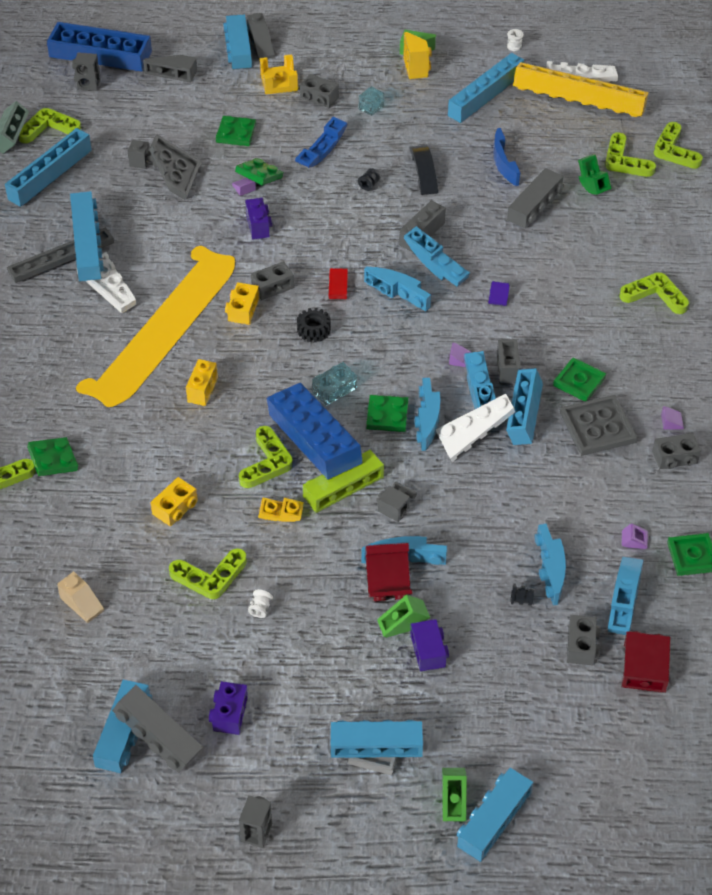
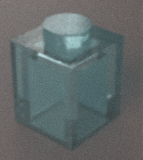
M372 86L359 95L358 109L370 116L384 106V92Z

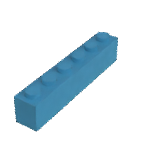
M510 53L449 100L448 116L462 123L514 82L516 67L520 62L524 63V59Z
M76 128L5 183L8 200L22 207L92 151L90 135Z
M91 191L70 193L79 282L101 279V272L104 271L103 260L99 261L103 256L102 249L98 248V246H101L100 235H97L100 233L99 223H95V221H99L97 210L94 211V209H97L96 198L92 199Z

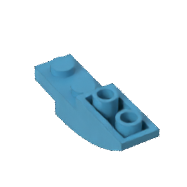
M417 226L404 235L405 241L414 254L441 281L446 278L458 287L469 277L470 272L442 252L443 246Z
M364 268V282L369 286L376 288L392 299L399 295L424 311L431 308V294L421 289V282L417 279L385 268Z
M484 351L464 354L467 381L475 409L496 399L493 384L490 383Z
M422 378V386H419V398L423 397V401L420 402L421 408H418V416H415V428H419V431L416 432L417 443H421L422 451H426L434 439L440 415V392H432L430 378Z
M547 524L538 525L537 534H535V542L541 548L542 568L539 569V576L541 581H544L546 584L547 598H551L553 606L558 605L563 590L566 569L565 553L561 538L552 540Z
M395 537L369 544L409 543L408 561L446 565L447 546L427 544V537ZM365 546L362 547L361 563H366Z
M622 557L612 598L608 632L626 635V632L631 629L644 563L642 559Z

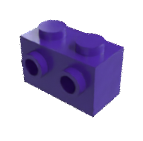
M263 197L245 200L246 217L252 240L270 237L269 227H272L271 216H267L269 215L268 204L264 205Z
M437 620L411 623L410 637L420 672L446 667V658H449V650L447 645H443L444 632L442 627H438Z
M221 681L219 690L216 689L214 692L213 702L216 703L215 708L210 709L209 722H212L214 732L240 735L248 700L247 685Z

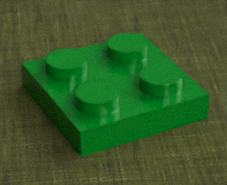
M223 116L216 135V143L250 146L256 126V119Z
M254 158L253 160L236 165L235 168L236 173L262 186L282 179L284 173L276 166L269 165L260 158Z
M572 358L555 378L553 386L585 402L590 399L605 380L606 373L576 358Z
M370 395L366 429L406 432L409 397Z
M67 437L28 442L27 448L38 476L75 472L78 470V464Z
M709 533L668 537L667 544L677 576L712 572V542Z

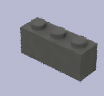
M431 200L400 229L399 245L413 252L405 241L404 235L417 226L431 237L445 224L446 207Z

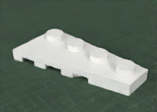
M547 61V69L607 83L618 81L615 66L593 64L592 67H588L580 63L577 66H569L566 62H561V65H555L552 61Z
M107 252L102 254L103 258L99 259V261L103 260L104 271L101 272V279L86 282L119 312L123 313L137 305L136 299L127 284L123 282L122 276L115 269L113 262L110 261Z
M504 394L436 429V432L448 456L454 462L461 452L469 450L472 447L471 444L479 438H484L491 428L499 426L514 414L515 410L507 395Z

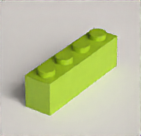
M371 449L361 453L362 464L328 480L322 474L303 484V498L316 513L384 478V464Z

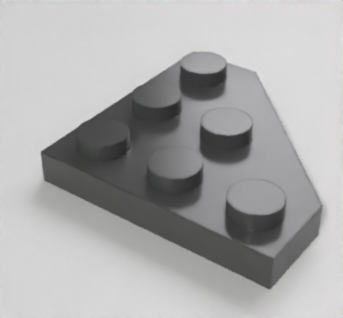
M157 134L152 141L149 151L169 191L185 200L201 161Z

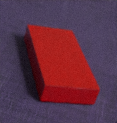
M330 268L329 299H347L348 269Z

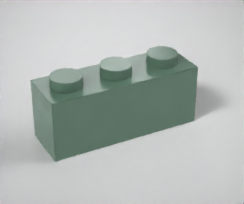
M17 101L4 110L0 119V152L2 154L15 145L29 114V111Z

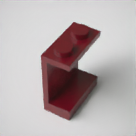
M409 543L365 546L368 598H373L374 602L386 601V597L395 596V600H401L405 595H412L408 561Z
M639 631L626 632L624 640V672L621 687L666 693L669 683L670 636L646 634Z

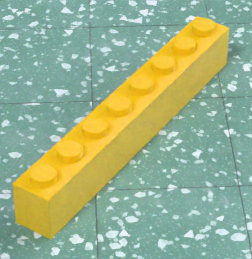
M522 62L516 67L513 86L520 90L528 89L536 94L545 93L553 98L562 97L570 102L579 101L583 105H595L599 109L608 108L616 113L625 112L633 117L643 115L649 92Z

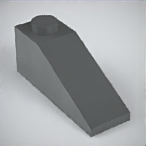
M263 13L247 15V31L258 59L260 60V58L265 57L268 59L275 58Z
M173 55L145 58L143 60L144 72L148 75L191 83L197 72L196 57Z

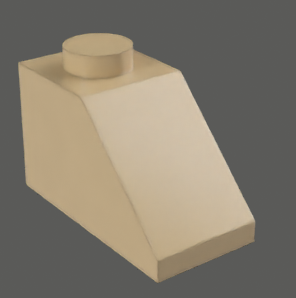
M74 571L57 584L60 599L87 623L104 611L103 606L89 585Z

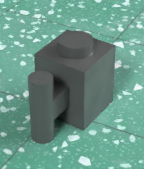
M132 140L128 148L129 167L146 169L149 161H153V166L157 167L149 151V142Z
M397 481L394 482L392 487L388 486L385 491L379 493L376 500L378 502V512L399 522L409 509L410 498L415 499L417 492Z

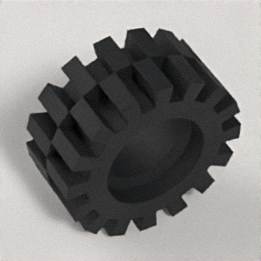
M308 308V312L303 310L302 314L298 315L297 332L299 337L302 336L303 340L307 338V342L313 340V343H316L317 339L321 342L323 338L326 339L330 335L331 318L323 309L318 311V308H314V310ZM313 323L319 324V326L311 327L308 325Z

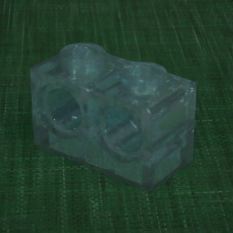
M344 362L331 367L326 372L312 379V392L326 406L357 389V375Z

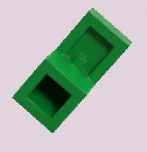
M591 154L578 160L581 175L578 176L580 183L590 194L598 195L612 189L608 172H603L599 169L596 154Z

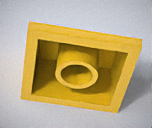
M404 32L403 59L408 78H427L428 72L431 70V61L429 60V57H432L431 47H428L426 40Z

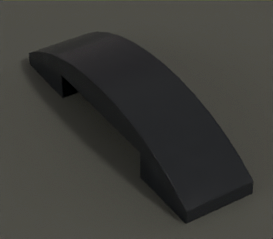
M427 145L411 146L410 152L412 160L415 162L421 195L438 194L436 172L429 147Z

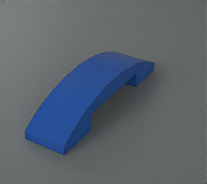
M332 117L324 126V133L308 150L304 148L295 158V162L308 168L320 163L340 140L347 127V122Z
M497 128L493 151L495 164L507 181L514 186H519V168L515 161L508 162L504 153L505 136L501 128Z

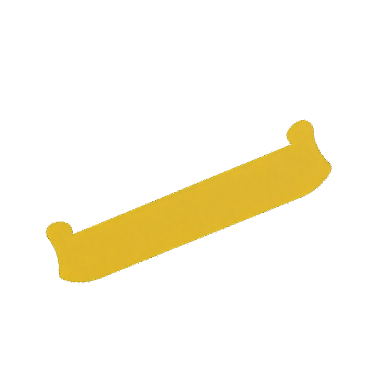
M204 246L195 247L191 251V258L198 261L197 264L97 381L92 378L80 381L76 386V391L98 399L106 407L116 406L130 398L230 278L235 267L234 257L212 252Z

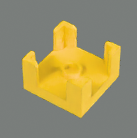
M292 54L285 55L284 66L268 68V58H260V75L265 95L298 91L297 71H294Z

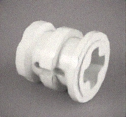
M512 29L507 33V48L512 51H519L522 48L524 34L521 30Z
M255 590L248 612L254 617L264 618L267 614L266 610L269 609L270 603L273 601V596L267 591Z

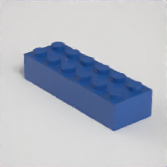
M57 22L47 40L49 57L73 61L76 58L77 52L97 54L99 65L141 72L144 69L143 60L149 58L152 53L151 37L148 35Z
M301 382L266 397L269 416L327 480L363 463L360 444Z

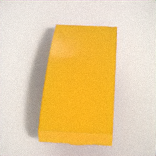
M262 497L258 518L282 522L300 521L304 502L284 498L280 502Z

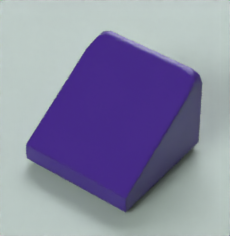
M492 281L488 304L507 306L510 284Z

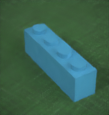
M245 14L226 16V23H223L225 42H228L226 43L228 63H232V69L252 68Z
M537 368L518 370L511 403L515 413L509 417L506 429L513 445L532 444L543 387V382Z
M122 680L93 754L96 768L122 773L124 765H128L131 746H135L138 737L134 735L132 729L126 723L117 719L112 710L135 685L152 699L149 685Z
M340 720L331 722V758L422 757L423 755L422 721L406 720L393 722L391 720H384L382 722H370L362 720L360 722H347Z
M509 768L505 774L501 773L495 782V788L492 791H487L482 800L483 804L480 808L475 807L469 818L471 820L467 825L463 824L457 832V847L480 862L532 793L533 781L512 768Z

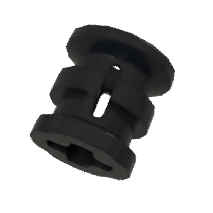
M369 168L363 176L358 178L359 186L363 190L371 191L381 178L379 172L374 168Z
M513 583L510 599L511 605L514 602H519V605L527 603L529 606H532L534 588L530 587L528 589L522 585L517 587L516 583Z

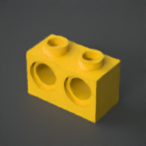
M237 282L235 289L231 290L230 302H227L225 306V313L228 314L229 322L250 325L259 301V286Z
M198 359L186 385L188 403L202 406L207 405L218 379L217 363Z
M177 477L150 502L152 515L171 527L189 509L196 505L198 501L196 488Z

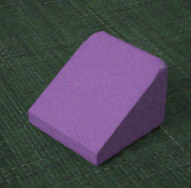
M248 178L232 183L240 196L256 190L255 182Z
M453 342L449 365L466 367L464 354L471 353V351Z
M663 406L661 413L663 430H682L684 427L681 412Z
M632 523L622 530V546L639 549L648 548V531Z

